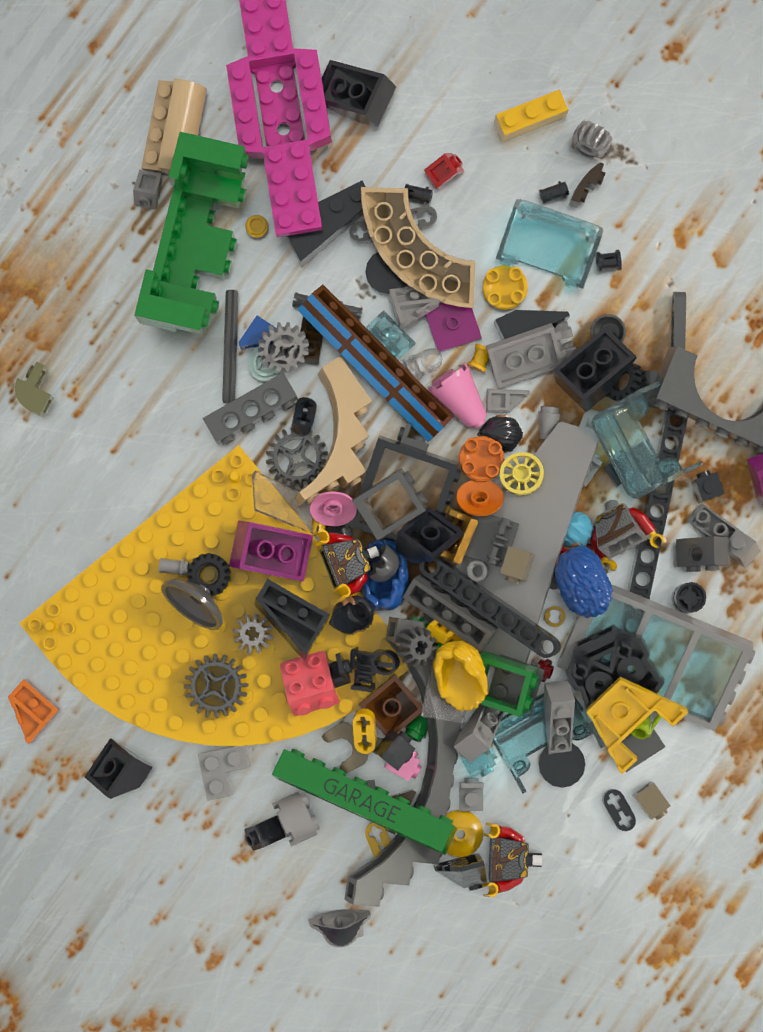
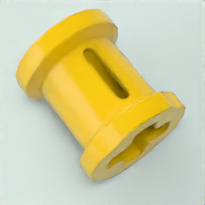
M475 344L476 350L471 361H468L467 366L478 372L486 373L487 369L485 367L489 360L486 346Z

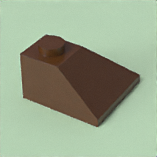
M395 674L358 704L362 709H369L374 713L376 726L385 736L391 729L398 733L425 710L417 698Z

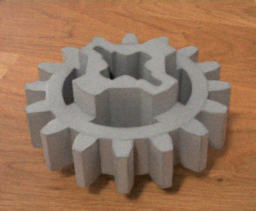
M277 322V328L275 329L271 325L268 326L269 333L263 331V339L258 340L260 346L258 352L259 355H263L261 357L262 362H268L269 369L276 366L277 372H280L282 368L289 372L290 366L297 369V362L304 363L305 358L303 355L309 354L308 348H306L309 344L308 339H305V332H299V326L297 325L292 329L290 322H287L285 327H282L281 323Z

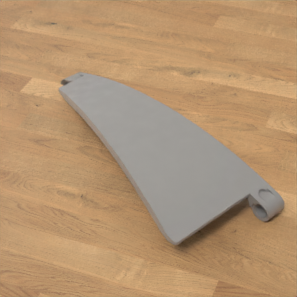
M590 409L584 412L579 427L559 422L534 454L540 460L544 469V478L540 488L526 496L514 495L507 491L501 508L491 514L519 523L512 547L534 554V559L526 582L520 580L519 584L507 581L505 580L506 575L500 573L501 567L485 562L489 568V575L485 580L477 583L536 624H539L555 572L554 569L557 565L598 443L608 427L610 414ZM531 459L528 463V466H530L534 460ZM536 466L531 471L539 472L540 468ZM532 476V477H531V478L536 479V480L539 479V477H535V476ZM533 482L527 483L528 488L535 485ZM513 483L511 488L516 490L518 483ZM521 484V490H525L524 484ZM464 556L462 562L455 567L467 575L468 565L477 560ZM481 566L474 567V575L477 577L482 575L483 569ZM451 573L447 578V583L453 586L456 582V577ZM471 586L466 589V596L469 599H473L475 596V590ZM487 600L485 609L491 613L494 611L495 605L492 600ZM425 613V615L423 616V618H424L429 624H430L432 621H434V619L431 618V617H430L429 615H427L426 613ZM507 613L504 617V621L508 626H512L514 623V617L510 613ZM530 627L524 629V637L531 640L534 636L533 629ZM498 628L490 643L479 651V654L487 651L527 663L531 650Z

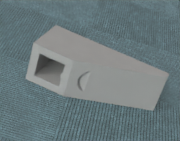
M703 503L687 520L705 537H728L729 557L744 568H747L760 552L755 540Z
M568 680L545 683L544 712L548 754L572 751L575 698Z
M480 704L460 731L454 748L470 763L490 749L504 712Z

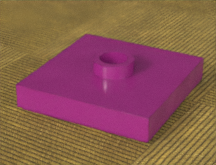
M440 303L438 308L425 315L438 353L482 339L472 308Z

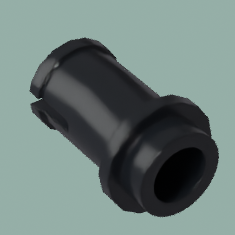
M558 181L556 185L540 189L539 194L540 196L550 194L541 198L543 204L561 197L565 199L566 195H569V190L565 181L562 183Z
M409 184L405 185V188H408L409 199L421 201L424 205L431 203L433 190H430L429 187L421 188Z

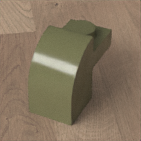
M36 362L34 366L31 365L26 373V378L28 379L26 382L17 378L15 394L22 406L44 418L54 397L39 389L48 368Z

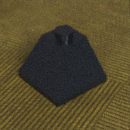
M428 506L426 511L416 516L397 532L395 550L412 563L431 562L460 539L464 532Z
M110 738L85 775V778L106 797L112 799L139 788L153 767L141 757Z

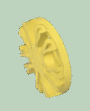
M518 452L510 455L502 463L500 468L501 482L505 489L514 495L526 496L532 494L542 485L544 469L540 460L533 454ZM518 457H525V463L519 464ZM531 459L534 460V461L532 462V464H531L530 466H528V463L530 462V460H531ZM511 460L516 464L515 467L509 463ZM539 466V472L531 471L532 468ZM505 468L513 470L512 473L504 474ZM532 476H535V477H539V479L536 480V479H533V478H531V477H532ZM512 477L514 478V479H512V480H510V481H508V482H505L506 479H509V478H512ZM533 482L535 485L528 488L527 483ZM513 483H518L516 490L510 487ZM521 484H524L525 490H521Z

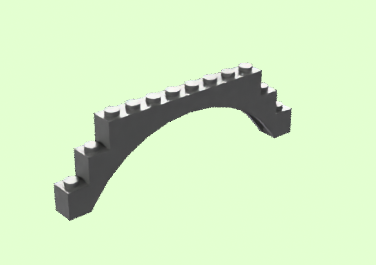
M389 617L386 641L397 653L401 647L396 646V643L402 642L399 634H406V628L408 627L414 629L416 626H420L425 630V622ZM432 651L431 654L435 659L436 651ZM427 659V665L425 666L419 664L418 667H412L410 663L406 664L420 691L426 711L429 736L427 767L421 791L414 807L423 806L432 811L430 815L439 818L440 815L446 817L447 811L450 809V790L454 784L453 771L454 765L458 760V753L454 748V744L461 731V720L464 717L465 710L457 711L451 704L446 702L445 698L440 697L433 668L434 659ZM397 834L374 859L348 876L344 900L353 905L380 907V900L384 896L383 883L409 886L410 879L414 874L413 862L439 865L442 854Z

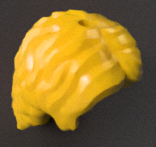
M463 641L448 642L438 648L433 661V668L440 697L445 698L446 702L451 704L457 711H471L473 708H478L479 704L484 701L485 696L488 695L487 676L479 651Z

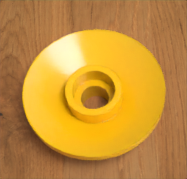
M454 810L447 813L446 817L453 820L452 824L457 828V831L463 830L465 832V836L461 839L457 838L455 833L447 854L454 857H464L473 854L480 847L483 840L481 822L469 811Z

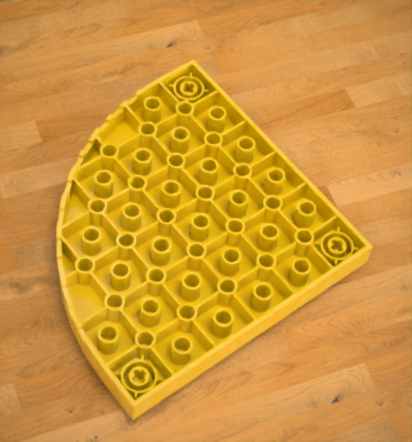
M239 445L19 623L57 670L95 704L119 719L148 732L178 741L212 746L267 744L298 737L328 726L360 708L358 704L372 693L351 689V685L354 684V669L352 673H349L351 683L335 688L339 697V704L327 709L322 708L311 711L307 715H293L287 701L280 664L284 661L300 657L298 653L268 620L263 628L272 626L273 629L265 633L272 635L273 639H264L269 644V647L265 648L260 644L261 653L258 654L255 646H253L252 654H248V645L243 650H240L239 646L243 641L235 643L233 640L240 636V634L234 633L233 629L241 630L242 628L237 624V621L240 620L244 624L247 623L245 615H249L251 622H253L254 614H258V624L265 618L255 606V599L267 579L330 614L326 625L308 655L324 651L329 664L337 661L335 655L337 653H341L345 660L348 659L350 662V651L357 646L359 651L374 653L377 649H389L396 653L386 641L388 626L376 611L374 612L372 625H369V628H366L364 632H357L354 635L344 634L329 624L333 608L339 602L338 599L341 598V594L337 591L333 593L334 588L319 551L322 546H315L314 543L318 541L314 536L304 582L229 567L231 580L228 583V587L221 594L212 596L217 602L223 618V624L218 630H209L195 624L178 612L167 601L161 591L162 584L166 580L171 579L188 581V577L186 575L180 577L177 574L159 573L160 559L181 561L184 558L185 561H189L191 564L192 560L199 557V555L211 553L220 556L229 565L238 520L312 535ZM205 566L200 572V579L205 584H212L218 578V571L213 566ZM357 592V593L351 595V596L358 595V596H360V597L363 598V596H362V594H361L360 592ZM255 627L251 628L252 631H247V635L251 638L250 641H254V637H259ZM213 654H218V661H221L223 655H227L226 663L229 664L231 659H235L236 662L232 667L235 669L237 666L242 665L243 668L238 674H247L246 678L241 679V683H248L249 686L241 687V691L248 694L246 697L241 695L238 697L244 703L243 705L234 703V706L237 708L236 712L227 708L229 715L226 717L223 715L222 710L219 711V718L214 717V711H211L209 717H205L206 709L204 708L201 713H197V708L200 705L197 703L191 707L190 703L195 700L194 697H185L187 693H192L191 689H184V685H191V681L186 680L185 676L190 675L193 677L194 673L189 668L191 666L196 669L199 668L195 663L196 660H200L202 664H205V655L209 656L210 662L213 661ZM381 655L380 662L393 663L389 656ZM398 656L400 664L396 671L389 675L376 673L373 676L375 690L392 675L395 674L399 678L409 670L407 665L402 662L400 656ZM211 666L208 668L218 678L229 672L221 666ZM202 673L197 682L199 694L207 686V681ZM234 677L225 686L230 699L233 697L236 687ZM226 678L218 682L212 680L211 689L207 693L214 690L221 692L222 688L220 686H222V682ZM215 694L203 700L213 706L225 704Z

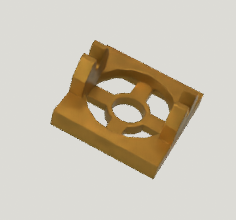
M447 506L445 512L451 515L449 522L459 527L461 520H463L459 529L464 532V535L452 545L451 550L448 548L440 556L460 564L477 527L478 520L461 509Z

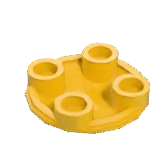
M501 265L490 269L486 273L482 290L485 299L490 305L497 309L509 310L516 308L524 301L528 291L526 276L520 268L511 265Z

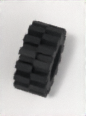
M632 363L624 373L629 374L627 386L620 390L619 379L606 396L622 404H630L632 400L637 401L639 399L637 394L642 396L644 393L640 391L641 388L646 389V384L643 383V381H647L646 376L643 375L645 374L644 370L640 369L639 365Z
M211 553L201 554L189 564L187 572L188 581L205 586L210 591L211 596L221 594L228 587V583L231 580V571L227 562L220 556ZM205 566H213L218 571V578L212 584H205L200 579V572Z

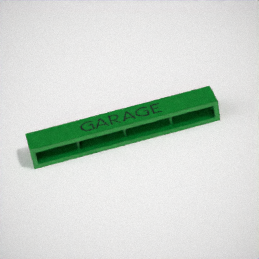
M292 748L291 752L283 750L272 773L276 779L446 855L457 831V828L452 824L453 820L443 815H440L439 818L430 815L432 811L419 805L418 808L409 805V800L401 796H397L396 799L388 796L389 792L381 787L376 786L375 789L367 786L368 782L355 777L352 780L345 777L346 772L336 767L333 770L325 768L326 764L316 758H313L312 761L305 759V754Z

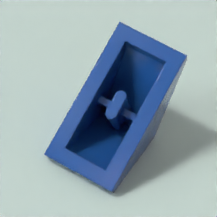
M257 315L240 339V349L245 350L259 347L258 340L263 339L262 332L269 333L268 326L271 324Z

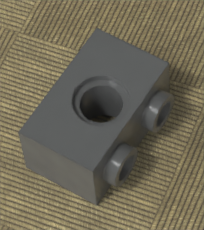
M710 536L676 539L677 567H686V572H700V567H705V571L720 570L719 566L729 565L728 537Z

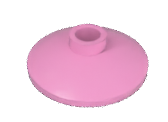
M325 492L317 495L310 503V514L317 522L323 525L341 526L354 519L357 508L350 496L341 492Z

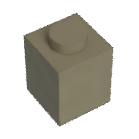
M508 546L500 573L506 575L505 580L516 584H519L520 580L526 582L534 554Z
M649 782L632 795L651 820L653 818L658 820L668 813L667 808L671 806L654 782Z

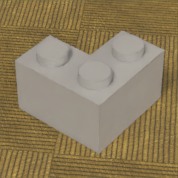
M232 746L198 754L207 801L232 795L228 772L251 767L247 746Z

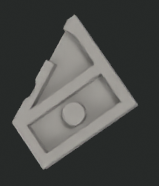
M412 287L389 289L388 296L399 329L405 328L439 307V299L429 298Z

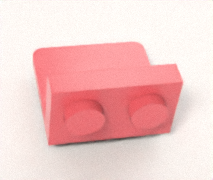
M324 651L309 654L305 660L298 657L280 664L287 701L294 716L307 715L311 711L322 708L327 709L340 703Z

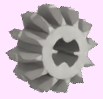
M582 121L577 126L572 137L575 147L595 158L603 157L613 140L610 133L604 127L591 121Z
M254 614L253 622H251L249 615H245L247 623L244 624L238 620L237 624L242 627L241 630L233 629L234 633L240 634L239 637L233 639L234 642L243 641L239 646L240 650H243L248 645V654H252L253 646H255L258 654L261 653L260 644L265 648L269 647V644L264 639H273L272 635L265 633L273 629L272 626L263 628L267 622L266 618H263L258 624V614ZM252 627H255L256 632L259 633V637H254V641H250L251 638L247 635V631H252Z

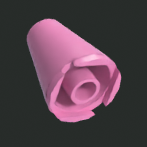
M464 362L458 365L459 370L456 372L453 369L447 371L432 382L433 386H428L427 388L467 428L473 427L476 429L486 422L484 418L487 414L470 369Z

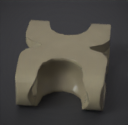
M361 717L360 720L363 722V728H366L368 721L365 720V717ZM348 722L336 725L321 736L327 743L342 738L348 740L352 745V755L341 763L340 770L348 773L366 763L368 756L367 754H361L355 749L353 726ZM364 735L362 742L368 746L369 742H367V737ZM377 737V743L375 748L384 738Z

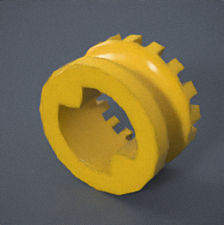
M552 606L544 613V620L551 627L562 625L566 618L564 610L558 606ZM551 610L560 612L561 615L558 617L560 621L558 623H552L549 620L551 617L549 612Z

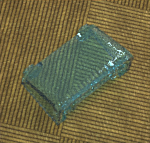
M516 199L496 259L500 260L502 265L512 267L513 264L520 262L561 276L565 286L571 289H578V287L583 289L602 238L603 228L526 200Z

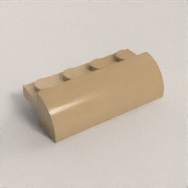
M174 78V81H158L141 169L169 175L179 132L198 135L207 92L205 87L183 79Z

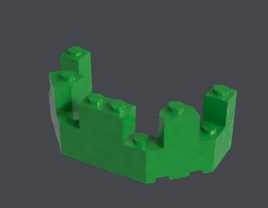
M179 132L169 173V180L173 191L154 268L153 271L145 270L134 314L140 324L177 332L180 329L202 335L203 328L208 329L213 315L217 314L219 301L216 300L215 293L197 289L200 279L197 274L224 280L225 274L230 273L232 261L229 260L231 252H235L237 239L234 238L233 231L209 226V223L213 224L215 220L216 210H213L214 203L239 209L241 202L244 203L247 189H244L246 173L242 172V168H247L249 160L245 146Z

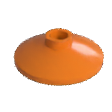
M470 480L464 483L457 492L459 507L464 512L473 516L491 515L501 508L504 501L501 488L492 481L478 482Z

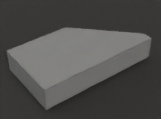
M487 388L486 413H510L530 394V390Z

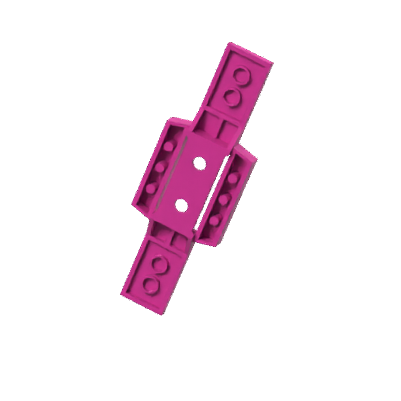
M239 0L248 56L226 65L238 145L245 146L246 154L249 155V158L264 159L276 237L323 230L310 152L332 143L317 50L293 48L286 0ZM295 66L297 69L308 140H305L301 111L294 74ZM252 73L256 77L266 147H263ZM276 81L283 84V89L277 93L270 89L271 84ZM281 124L289 125V133L280 135L277 132L278 126Z

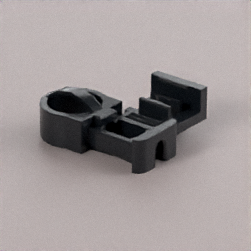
M358 646L350 651V664L352 670L355 669L354 684L351 685V689L365 692L375 690L373 676L376 673L389 675L396 671L400 664L398 655L389 649H377L374 653L359 651ZM381 655L389 656L393 663L380 662Z

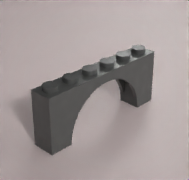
M679 346L669 347L648 398L655 402L654 406L663 410H668L669 408L675 411L674 415L686 420L691 418L696 421L695 425L708 429V427L715 429V434L724 438L730 436L736 439V444L744 447L750 445L756 448V453L762 454L763 405L754 414L740 421L727 420L714 414L701 400L695 385L694 370L698 355Z

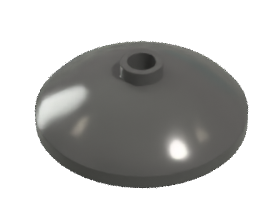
M178 579L166 580L162 584L161 591L164 597L183 616L206 629H220L223 624L222 613L217 602L205 586Z

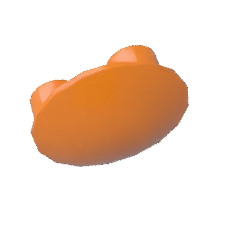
M485 436L467 439L458 455L459 466L462 472L470 479L478 482L489 481L497 477L500 473L501 465L505 461L501 444Z

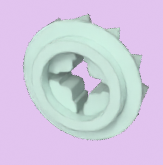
M259 346L249 355L248 369L254 378L261 382H267L281 374L284 368L280 372H277L276 366L272 368L273 371L267 367L261 369L262 362L259 357L263 355H259Z

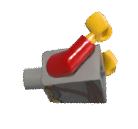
M617 500L607 501L605 503L606 511L595 518L596 526L591 537V544L595 553L601 559L606 573H608L607 563L612 571L617 569L616 562L610 558L647 540L648 534L651 537L650 544L653 547L659 548L655 544L657 537H660L663 543H666V538L655 532L656 528L646 514L634 507L629 508L624 503L619 504Z

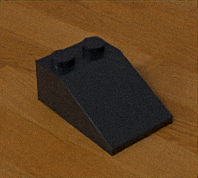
M330 60L322 76L327 109L359 123L378 128L396 89V86L385 74Z
M604 327L553 369L555 382L587 412L606 396L637 357L607 327Z

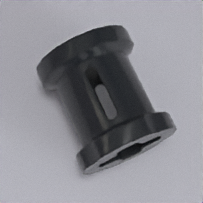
M620 250L604 254L596 252L597 272L600 273L606 269L621 270Z

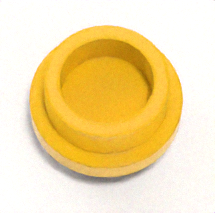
M253 215L247 219L245 228L251 237L260 238L267 233L268 222L261 215Z

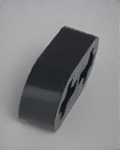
M302 397L296 402L291 429L296 434L308 435L312 431L317 404L313 399Z
M616 789L607 790L602 796V802L613 823L622 831L632 830L636 824V818L624 795ZM611 793L614 796H619L617 803L620 808L616 809L612 803L608 804L607 801L610 799L609 795ZM622 811L626 817H631L627 827L624 824H619V821L622 819L618 812Z

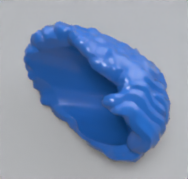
M389 539L377 540L374 543H369L368 547L375 545L378 550L383 545H388L399 556V567L395 575L384 582H375L369 578V574L373 571L371 562H378L380 557L370 561L371 571L367 574L368 580L362 586L360 592L363 598L370 601L374 606L375 611L394 610L402 604L403 596L409 587L408 564L406 558L395 550L396 543Z
M578 546L562 553L559 556L558 564L554 571L561 597L569 610L576 615L585 616V618L604 614L612 599L611 593L613 589L605 568L602 566L601 559L586 546Z

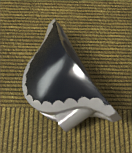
M337 910L308 919L309 926L319 931L329 945L333 947H346L352 944L357 937L364 935L363 925L371 918V914L368 910Z

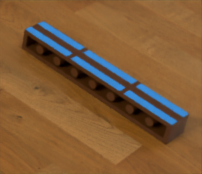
M323 284L297 309L427 442L453 419L454 416Z

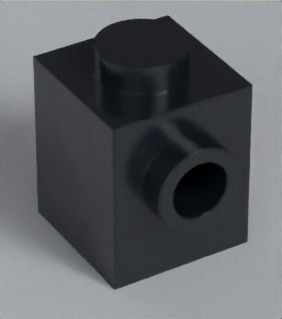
M709 470L696 474L697 479L691 482L698 504L725 494L717 472L712 474Z
M391 729L375 748L374 752L398 771L404 763H407L412 758L416 748L410 744L412 739L403 731H400L398 734Z

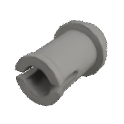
M161 558L159 573L177 574L180 577L187 576L190 563L185 561L184 558L181 561Z

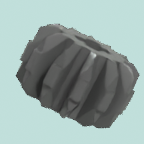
M416 626L414 629L408 627L406 628V634H399L402 642H397L396 646L401 647V649L396 654L403 657L402 662L404 664L410 663L412 667H418L419 664L425 666L427 665V659H434L431 652L438 649L432 646V644L437 639L430 637V630H423L420 626Z

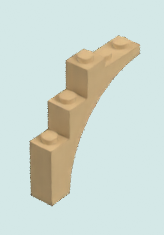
M341 356L323 366L317 374L327 391L332 406L334 421L333 442L328 459L320 474L295 497L300 506L305 502L310 505L319 493L325 489L327 492H330L339 484L343 489L349 485L351 488L357 486L363 481L362 476L367 472L355 455L356 452L366 446L364 442L369 437L357 418H360L369 411L367 407L371 404L372 400Z

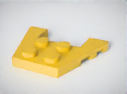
M619 677L587 708L586 712L599 736L602 737L607 746V750L611 757H613L619 772L623 774L637 761V756L622 741L653 711H656L673 727L688 713V709Z

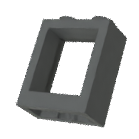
M402 468L355 496L352 500L377 540L426 511L427 507L425 504L428 503L426 497L421 491H416L412 485L415 483L409 471L404 472ZM399 479L416 508L384 527L367 501V498Z

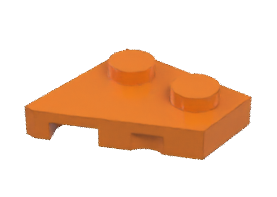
M23 679L8 696L10 704L16 713L15 716L18 724H20L25 736L24 739L28 744L37 737L60 710L26 679Z

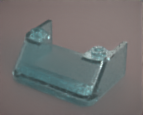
M659 381L637 390L597 413L592 419L593 430L625 491L630 497L636 499L703 465L699 461L682 469L680 463L675 458L667 457L660 461L641 426L639 419L648 412V403L644 395L661 386Z
M544 693L536 697L531 714L525 713L523 716L518 717L508 713L503 716L492 742L522 794L527 791L519 777L525 774L531 766L528 756L547 746ZM574 696L572 740L579 741L592 735L599 747L603 748V741L593 721Z

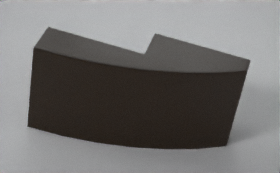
M598 163L583 177L569 202L570 206L577 208L579 202H585L589 192L585 187L594 191L596 184H602L606 172L602 171L603 163Z
M303 316L300 332H305V339H308L309 344L306 347L309 354L303 355L305 358L304 363L319 365L323 336Z

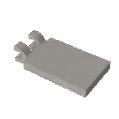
M568 322L559 323L555 328L550 323L486 345L498 388L500 389L552 371L563 360L572 355L577 350L572 340L564 343L562 346L560 343L561 339L573 337L572 329L568 326Z

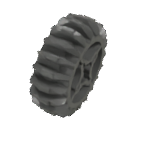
M290 428L291 434L287 435L286 430L283 429L282 434L284 437L282 439L278 435L274 436L278 442L277 445L273 442L269 443V446L274 451H266L267 456L273 457V459L266 460V464H274V467L268 471L270 474L278 472L274 477L275 481H278L281 477L284 478L281 483L282 486H286L287 482L291 481L290 488L294 489L295 482H299L300 489H304L303 482L307 481L308 485L312 483L310 478L314 477L316 479L318 476L316 474L317 471L321 472L323 469L320 465H325L327 461L326 459H321V457L327 456L328 451H320L326 444L325 442L317 444L320 439L319 435H316L313 439L311 438L313 430L308 435H299ZM302 440L295 449L283 447L289 441ZM308 444H311L316 451V463L305 456ZM301 451V458L304 461L300 463L298 461V463L293 465L294 460L290 454L293 455ZM279 453L289 459L286 473L278 464ZM303 466L312 469L305 475L292 476L299 467Z
M213 654V661L211 662L209 656L205 655V664H202L200 660H196L195 663L199 668L196 669L192 666L189 668L194 673L193 677L190 675L185 676L186 680L191 681V685H184V689H191L192 693H187L185 697H194L195 699L190 703V706L193 707L198 703L200 706L197 708V713H201L205 708V717H209L211 711H214V717L219 718L220 710H222L223 715L226 717L229 715L227 708L236 712L237 708L234 706V703L236 702L238 705H243L244 703L238 698L239 695L246 697L248 694L241 691V687L249 686L248 683H241V679L247 677L246 673L238 674L243 668L242 665L234 669L232 666L236 662L235 659H231L228 664L226 663L227 655H223L221 661H218V654ZM211 666H221L229 672L218 678L208 668ZM202 673L207 681V686L199 694L197 682ZM234 677L236 687L234 695L230 699L225 686ZM226 678L222 682V686H220L222 688L221 692L214 690L207 693L211 689L212 680L218 682ZM215 694L225 704L213 706L203 700Z

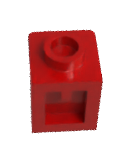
M444 153L425 168L424 171L436 189H438L456 175L462 174L464 169L462 168L463 163L456 154Z

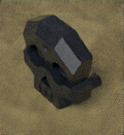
M614 624L577 641L573 649L571 663L566 672L574 690L581 692L586 709L619 677L656 694L664 684V677L649 658L650 649L642 634L628 633L615 627ZM611 653L610 660L603 657ZM628 666H635V671H628ZM602 681L604 684L603 686H597L595 682Z

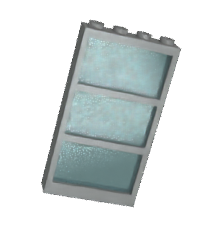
M612 585V599L604 614L589 618L577 616L559 657L557 667L567 671L571 663L575 643L613 624L615 627L628 633L642 634L650 649L649 658L664 677V684L660 689L659 695L685 706L688 709V713L683 717L684 719L713 731L716 730L718 724H723L727 714L725 709L728 704L732 705L736 696L735 687L737 683L741 685L746 674V671L743 670L747 663L751 664L755 656L752 641L615 585ZM611 653L603 657L610 660ZM632 665L628 666L627 670L631 672L635 671L636 669L635 666ZM596 681L598 684H604L602 681Z

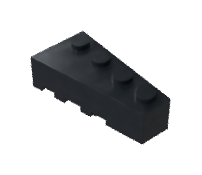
M363 180L318 202L323 230L285 236L301 268L313 256L322 251L333 239L335 240L347 227L364 215L361 187L366 186Z

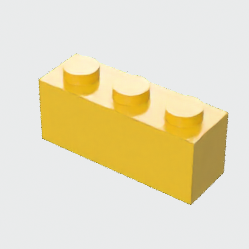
M559 89L496 114L494 123L502 142H506L566 118L568 107Z

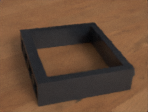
M380 435L360 493L373 486L385 448L449 470L435 512L445 518L446 513H443L445 504L450 505L454 494L453 491H450L452 483H458L462 471L457 469L459 462ZM357 509L356 516L349 522L348 526L373 534L367 523L361 521L362 515ZM391 532L382 538L396 542L397 533Z

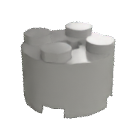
M296 792L272 803L274 809L279 808L280 810L277 812V817L286 837H292L289 840L291 847L317 835L316 831L320 830V826L315 815H309L307 809L310 808V804L305 793L299 794V792Z

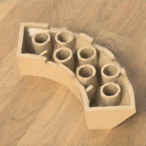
M361 187L362 208L368 232L382 259L391 270L410 287L429 298L439 299L440 302L458 307L474 308L475 260H465L449 255L434 246L423 235L410 209L408 188Z

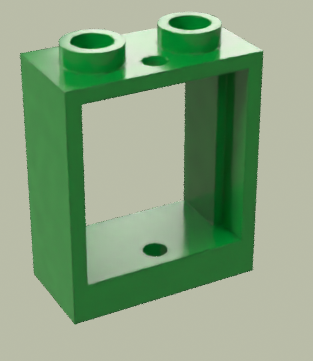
M487 651L482 652L480 655L483 660L486 676H488L490 665L523 675L525 680L518 706L489 696H485L484 701L480 704L518 717L523 716L526 711L529 712L533 703V698L530 697L532 689H536L539 681V676L536 675L538 668Z

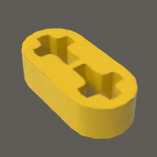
M365 708L356 711L353 718L354 746L361 754L373 752L377 743L375 715L371 710ZM361 717H365V720L368 721L366 728H363V722L360 720ZM364 735H366L367 742H369L368 746L362 742Z
M372 822L368 824L365 836L375 858L381 852L379 846L383 844L385 848L391 841L385 828ZM375 826L377 829H382V832L379 834L381 842L377 843L374 836H369V833L372 832L371 827Z

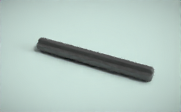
M226 290L222 401L226 404L235 400L238 323L237 290Z

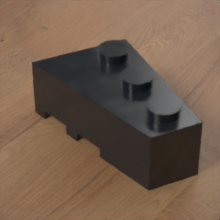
M267 579L255 599L257 609L298 655L305 660L326 625L330 614Z

